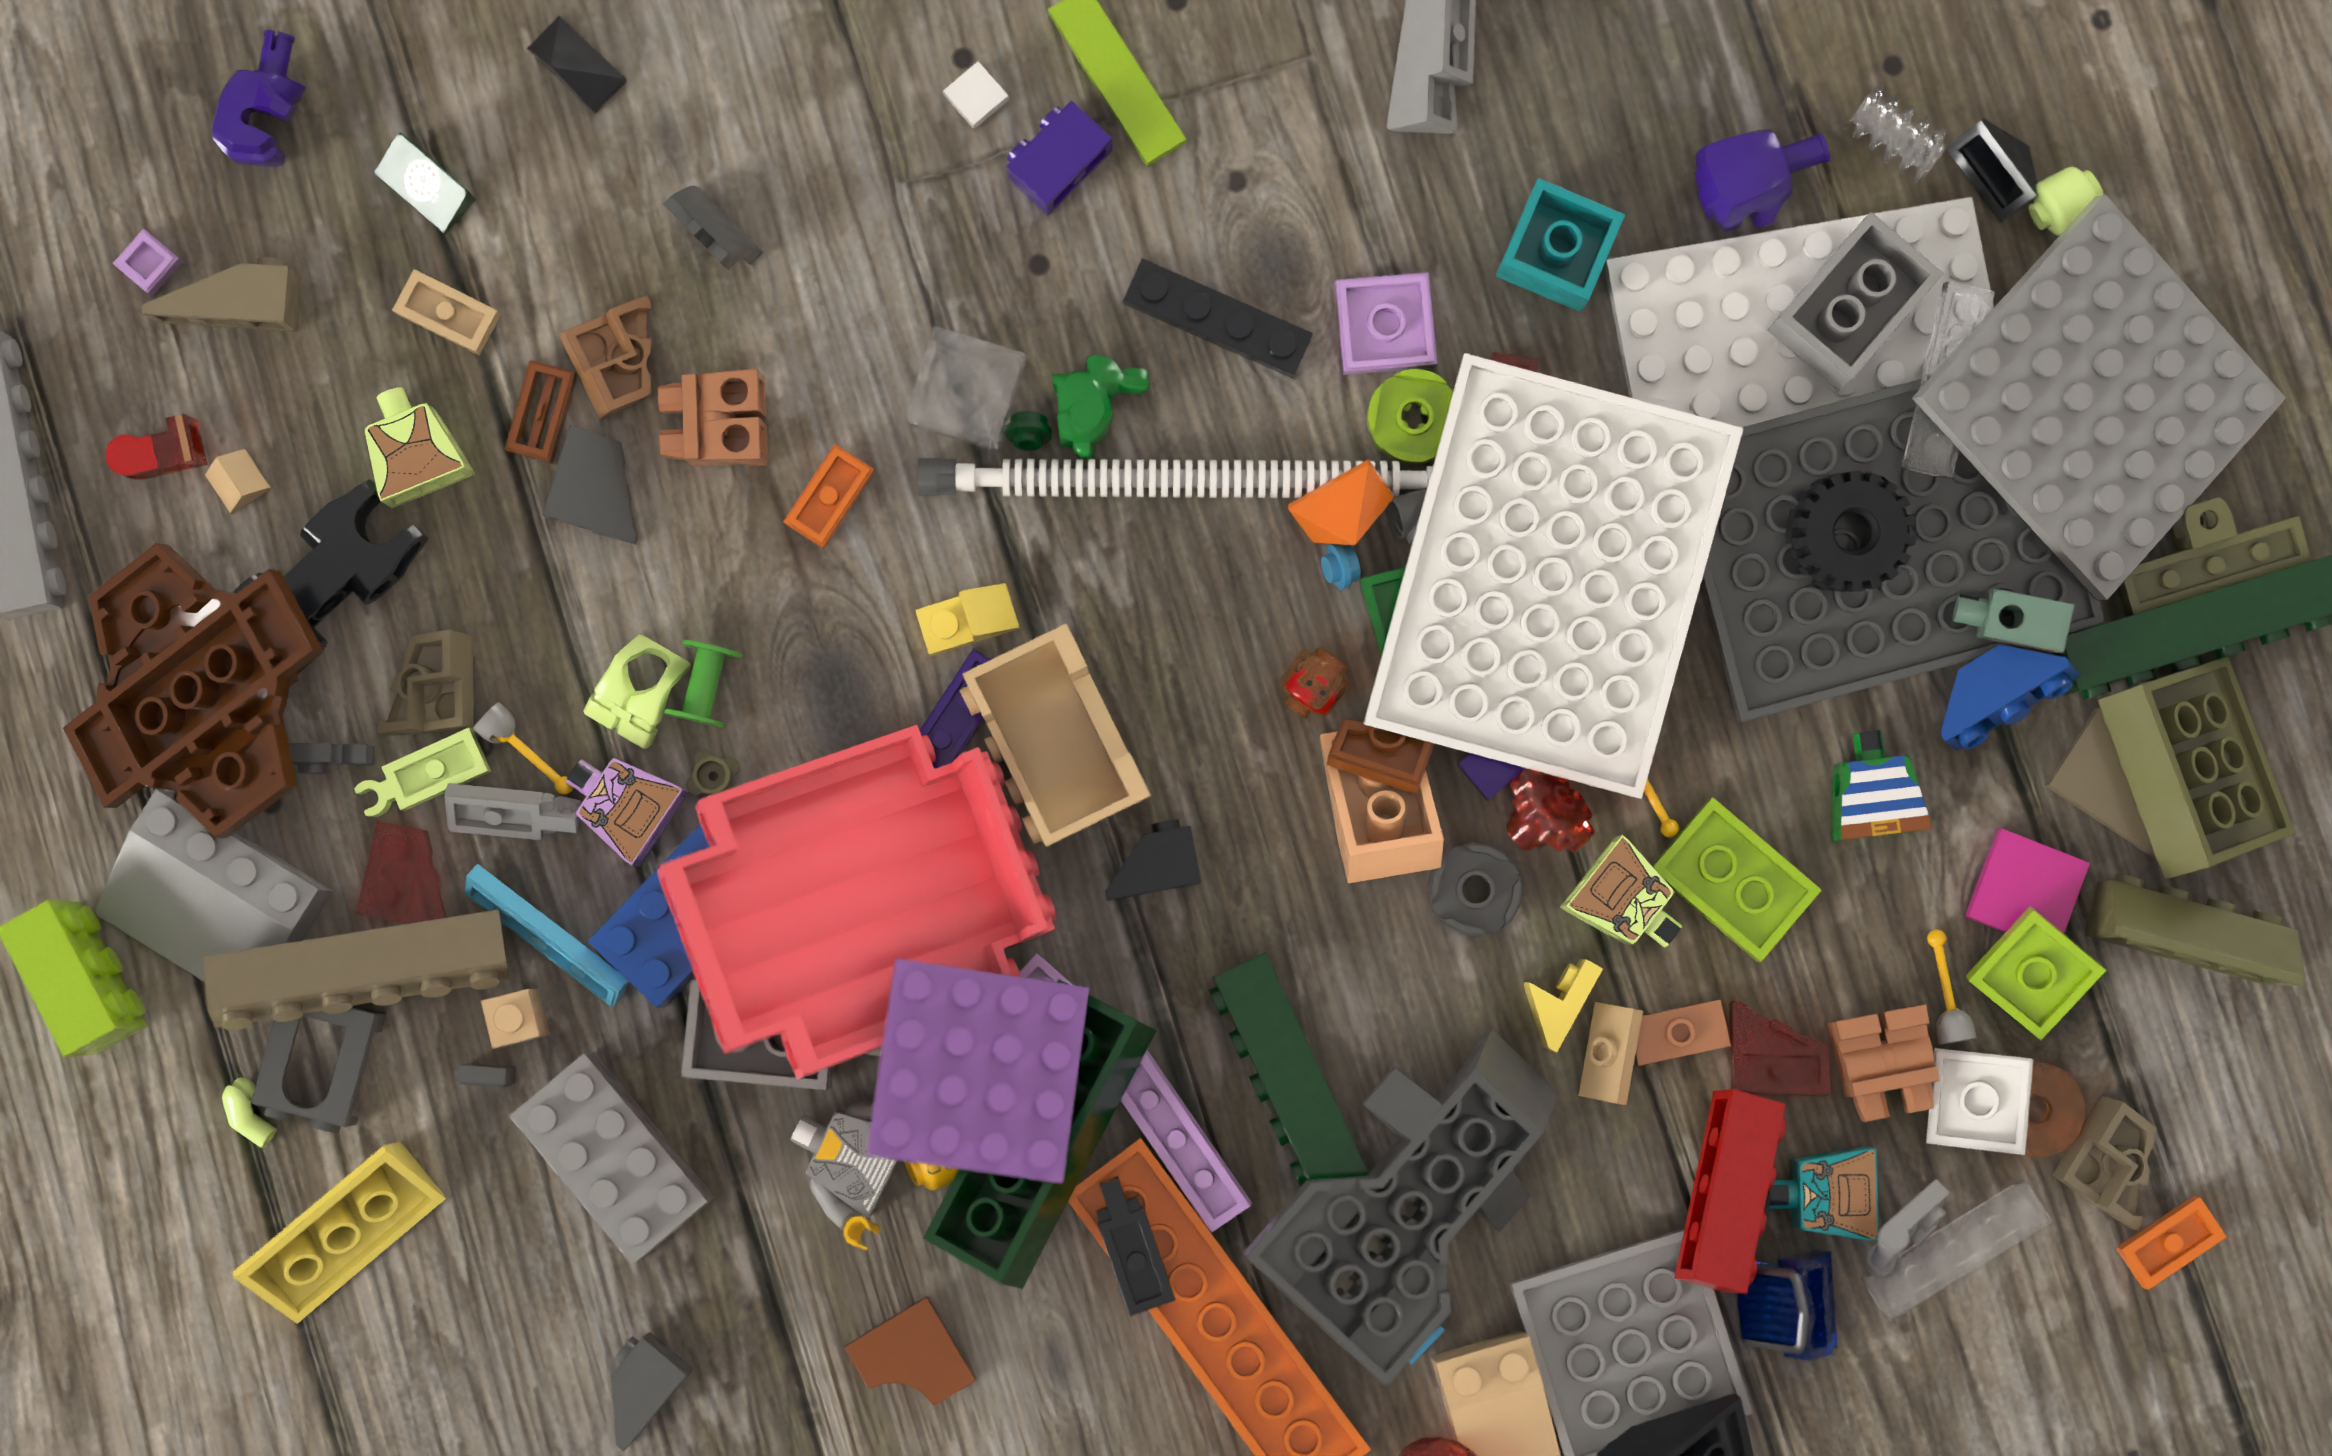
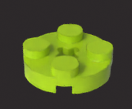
M1407 369L1396 373L1375 390L1367 411V426L1375 448L1383 452L1390 459L1403 464L1420 465L1435 460L1453 394L1452 389L1447 386V382L1439 375L1427 370ZM1411 405L1420 406V414L1427 416V423H1420L1417 429L1409 428L1408 422L1401 418V412H1409Z

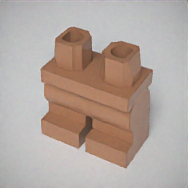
M757 368L700 375L685 374L681 375V383H672L658 387L660 412L662 414L683 413V429L660 430V454L663 457L686 460L693 467L734 464L768 466L767 425L761 420L767 418L765 377Z
M1926 1004L1826 1023L1838 1071L1843 1082L1841 1084L1844 1097H1853L1861 1122L1890 1117L1884 1091L1900 1089L1905 1113L1934 1109L1931 1082L1939 1081L1937 1067L1934 1066V1054L1927 1030L1929 1017Z

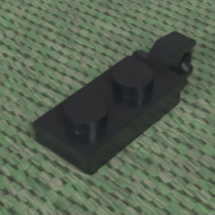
M1118 1176L1099 1182L1107 1207L1096 1210L1100 1221L1098 1222V1227L1129 1316L1175 1301V1296L1144 1207H1141L1138 1197L1126 1200Z

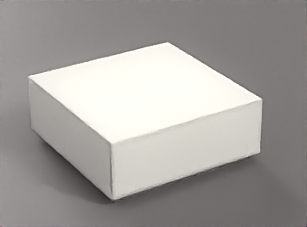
M979 61L943 90L947 100L973 129L977 128L1009 101L1007 93Z

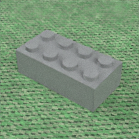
M595 1052L583 1053L509 1116L632 1265L645 1258L715 1198Z

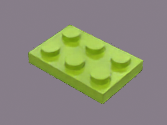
M1713 797L1705 802L1652 865L1674 892L1756 962L1763 961L1822 891V889Z

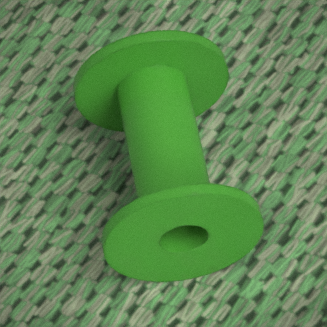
M683 639L681 645L696 650L682 712L665 709L664 714L703 725L725 728V723L710 719L725 657L742 660L743 654L726 648Z

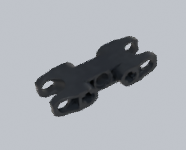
M371 479L356 486L342 497L329 502L310 519L301 530L300 536L313 550L284 576L323 650L328 642L314 627L352 592L365 605L379 599L404 576L413 559L429 539L419 528L412 525L402 530L397 536L386 543L374 544L370 542L366 535V520L372 510L381 502L378 497L376 484ZM263 573L251 576L239 585L233 593H238ZM310 661L308 664H306L304 667L298 670L297 674L304 670L312 661Z

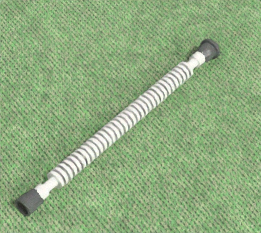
M919 458L917 486L919 496L956 495V491H976V487H1003V496L1011 495V487H1015V496H1023V487H1027V496H1035V487H1039L1040 497H1047V487H1051L1052 497H1059V487H1063L1064 497H1071V487H1076V497H1083V487H1088V497H1095V488L1100 487V497H1107L1108 488H1112V497H1119L1120 488H1124L1125 497L1132 496V488H1137V497H1144V488H1149V497H1156V488H1161V497H1168V488H1173V497H1180V488H1185V497H1192V488H1197V497L1204 498V488H1209V497L1216 498L1217 488H1222V498H1228L1229 488H1234V498H1241V488H1246V498H1253V488H1258V498H1265V488H1270V498H1277L1278 489H1282V498H1289L1290 489H1294V498L1302 497V489H1306V494L1350 470L1351 462L1343 461V468L1339 470L1338 461H1331L1330 470H1327L1326 460H1319L1318 470H1314V460H1307L1306 470H1302V460H1295L1294 470H1290V461L1283 460L1282 470H1278V461L1270 460V470H1266L1265 460H1258V470H1253V460H1246V469H1241V460H1234V469H1229V460H1222V469H1217V460H1210V469H1205V460H1198L1197 469H1192V460L1185 461V469H1180V460H1173V469H1168V460H1161V469H1156V459H1149V469H1144V459H1137V469H1132V459H1125V469H1120V459H1113L1112 469H1108L1107 459H1101L1100 469H1096L1095 459H1088V469H1084L1083 459H1076V468H1071V459H1064V468H1059V459H1052L1051 468H1047V459H1040L1039 468H1035V459L1027 460V468H1023V459H1015V468H1011L1010 459H1003V468H976L975 463H957V459ZM1355 461V466L1361 464L1363 461ZM1370 461L1375 468V461ZM1380 461L1377 472L1389 489H1391L1393 497L1399 496L1400 489L1426 488L1433 466H1427L1426 471L1400 470L1399 461H1392L1391 470H1388L1387 461Z

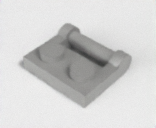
M1937 1179L1882 1227L1878 1234V1242L1869 1250L1865 1257V1267L1869 1273L1878 1277L1888 1275L1895 1266L1896 1254L1902 1252L1910 1241L1919 1246L1938 1228L1936 1224L1947 1213L1942 1206L1950 1192Z

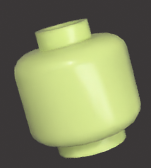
M2067 167L2036 184L2038 195L2033 198L2034 203L2029 205V212L2035 225L2040 230L2048 228L2053 234L2060 236L2096 196L2103 195V190L2096 177L2089 170L2082 172L2077 167Z

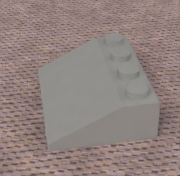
M155 789L129 830L94 911L95 915L204 981L203 956L302 941L333 890L237 831L228 838H215L176 800V793Z

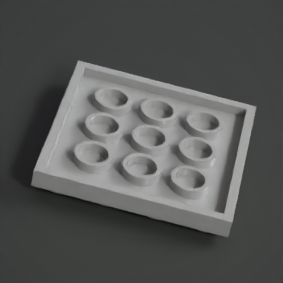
M1684 1228L1509 1282L1524 1332L1530 1337L1543 1381L1553 1426L1563 1456H1596L1608 1443L1615 1440L1631 1426L1733 1393L1741 1397L1745 1416L1753 1414L1714 1289L1674 1278Z

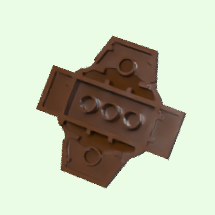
M155 543L88 596L100 655H108L110 671L106 684L98 683L96 702L64 726L63 729L104 808L119 807L145 786L174 790L178 793L176 800L215 838H228L297 786L283 713L287 703L289 687L300 679L297 671L320 655L323 649L280 570L268 569L238 593L216 590L168 544Z

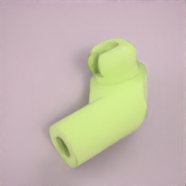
M237 1078L232 1086H226L222 1095L228 1123L244 1137L260 1148H264L272 1140L277 1129L253 1113L250 1101L253 1098L255 1084L247 1078Z

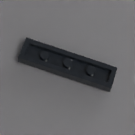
M1143 258L1123 299V304L1292 379H1294L1313 335L1312 332Z

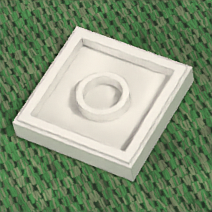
M1934 1048V1066L1937 1067L1939 1081L1931 1082L1934 1109H1929L1926 1143L2025 1155L2034 1059Z

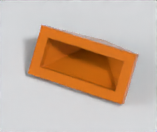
M1368 459L1289 503L1288 510L1313 543L1356 545L1392 501L1393 493Z

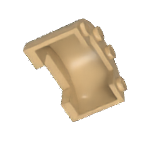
M1067 623L962 674L968 686L960 689V693L971 715L973 716L981 712L992 735L985 738L984 741L995 762H1006L1012 778L1006 780L1005 784L1016 807L1025 803L1030 815L1022 818V821L1034 845L1043 841L1045 846L1048 847L1151 796L1095 686L1088 666Z

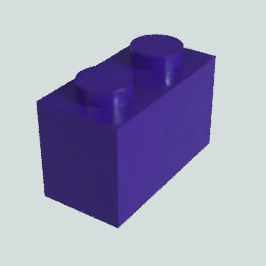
M1072 100L1063 109L1059 106L1053 108L1041 121L1039 127L1042 130L1030 142L1024 139L1018 143L1007 157V160L1010 162L1006 166L1008 179L1047 216L1112 152V138Z

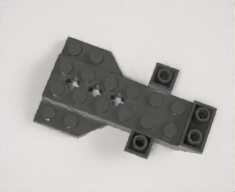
M1491 1028L1486 1031L1458 1063L1462 1068L1435 1098L1393 1067L1365 1098L1362 1104L1391 1132L1399 1136L1400 1139L1367 1176L1307 1180L1242 1253L1283 1294L1386 1387L1451 1313L1450 1292L1447 1291L1446 1263H1449L1448 1243L1475 1212H1478L1492 1227L1500 1232L1531 1197L1512 1169L1543 1135L1559 1092ZM1415 1198L1416 1201L1412 1204L1416 1208L1415 1214L1411 1218L1404 1214L1400 1216L1402 1202L1405 1199L1411 1201ZM1384 1235V1238L1380 1241L1385 1245L1380 1254L1373 1251L1368 1253L1367 1250L1370 1248L1368 1245L1369 1240L1373 1236L1379 1238ZM1352 1271L1353 1274L1348 1278L1353 1282L1350 1289L1347 1291L1342 1288L1335 1289L1338 1285L1335 1282L1340 1273L1347 1275Z

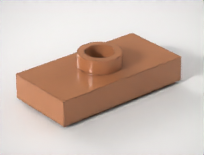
M1721 999L1642 1015L1635 1054L1636 1066L1730 1047L1731 1043Z

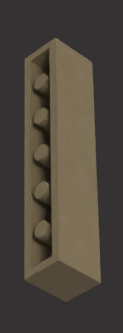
M499 909L202 957L207 1011L215 1028L223 1027L227 1030L244 1029L251 1026L255 1021L273 1019L278 1022L294 1021L301 1018L304 1013L322 1010L329 1014L343 1013L350 1010L353 1005L371 1002L379 1006L392 1005L401 1001L402 997L420 994L429 998L441 997L450 993L451 989L469 986L478 990L489 989L497 986L500 981L510 980Z

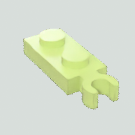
M466 728L382 766L381 768L386 780L382 782L366 780L359 783L354 790L356 794L360 795L366 794L371 790L376 791L378 794L377 804L364 810V813L368 817H379L389 810L392 802L395 800L399 809L406 811L444 794L448 783L464 785L491 773V769L473 729Z

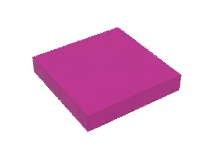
M1997 829L1964 917L2006 932L2026 909L2031 906L2060 931L2065 933L2090 863L2005 829Z

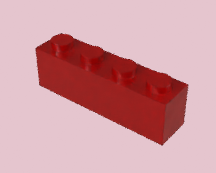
M1736 1089L1713 1091L1677 1261L1675 1279L1726 1293L1747 1294L1748 1286L1753 1282L1757 1271V1262L1754 1256L1758 1238L1761 1237L1766 1226L1767 1217L1764 1207L1767 1193L1772 1188L1776 1178V1166L1773 1163L1777 1144L1782 1140L1786 1129V1121L1783 1117L1786 1104Z

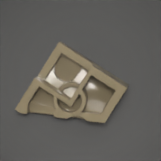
M2100 1096L2052 1176L2127 1227L2138 1231L2143 1221V1216L2136 1214L2140 1185L2148 1186L2150 1174L2148 1156L2154 1148L2157 1127L2123 1101Z

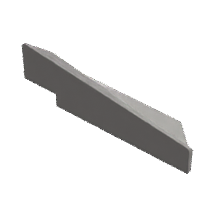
M1406 0L1387 118V129L1398 132L1441 134L1457 132L1455 86L1462 87L1473 84L1476 0Z

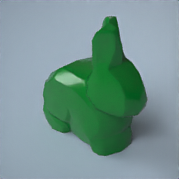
M1094 354L1087 357L1085 371H1074L1069 374H1052L1053 389L1058 401L1057 418L1061 446L1074 448V452L1083 459L1091 458L1095 452L1094 445L1104 439L1113 422L1112 397L1120 392L1131 394L1146 392L1150 387V383L1147 381L1149 378L1147 370L1140 368L1121 370L1112 359Z

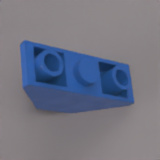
M1999 644L1958 669L1940 734L1944 741L1956 751L1962 748L1964 750L1975 748L1988 739V732L2003 723L2010 725L2025 718L2031 711L2029 707L2044 698L2050 700L2065 694L2072 688V681L2081 677V675L2066 657Z

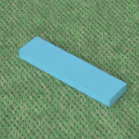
M479 864L466 875L464 895L485 911L499 909L503 925L606 1004L614 1007L624 996L628 980L594 952Z

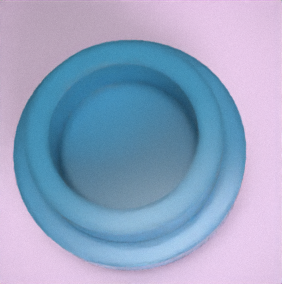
M1328 545L1326 555L1321 558L1324 577L1328 583H1334L1339 590L1347 589L1351 586L1352 582L1360 579V564L1357 554L1351 545Z

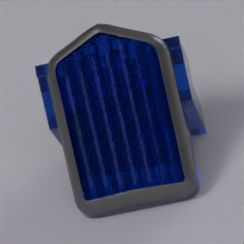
M1810 1251L1778 1258V1263L1757 1262L1756 1275L1753 1282L1748 1286L1747 1294L1736 1293L1735 1305L1741 1341L1747 1346L1784 1351V1357L1801 1359L1803 1361H1811L1833 1355L1832 1349L1838 1348L1831 1251Z

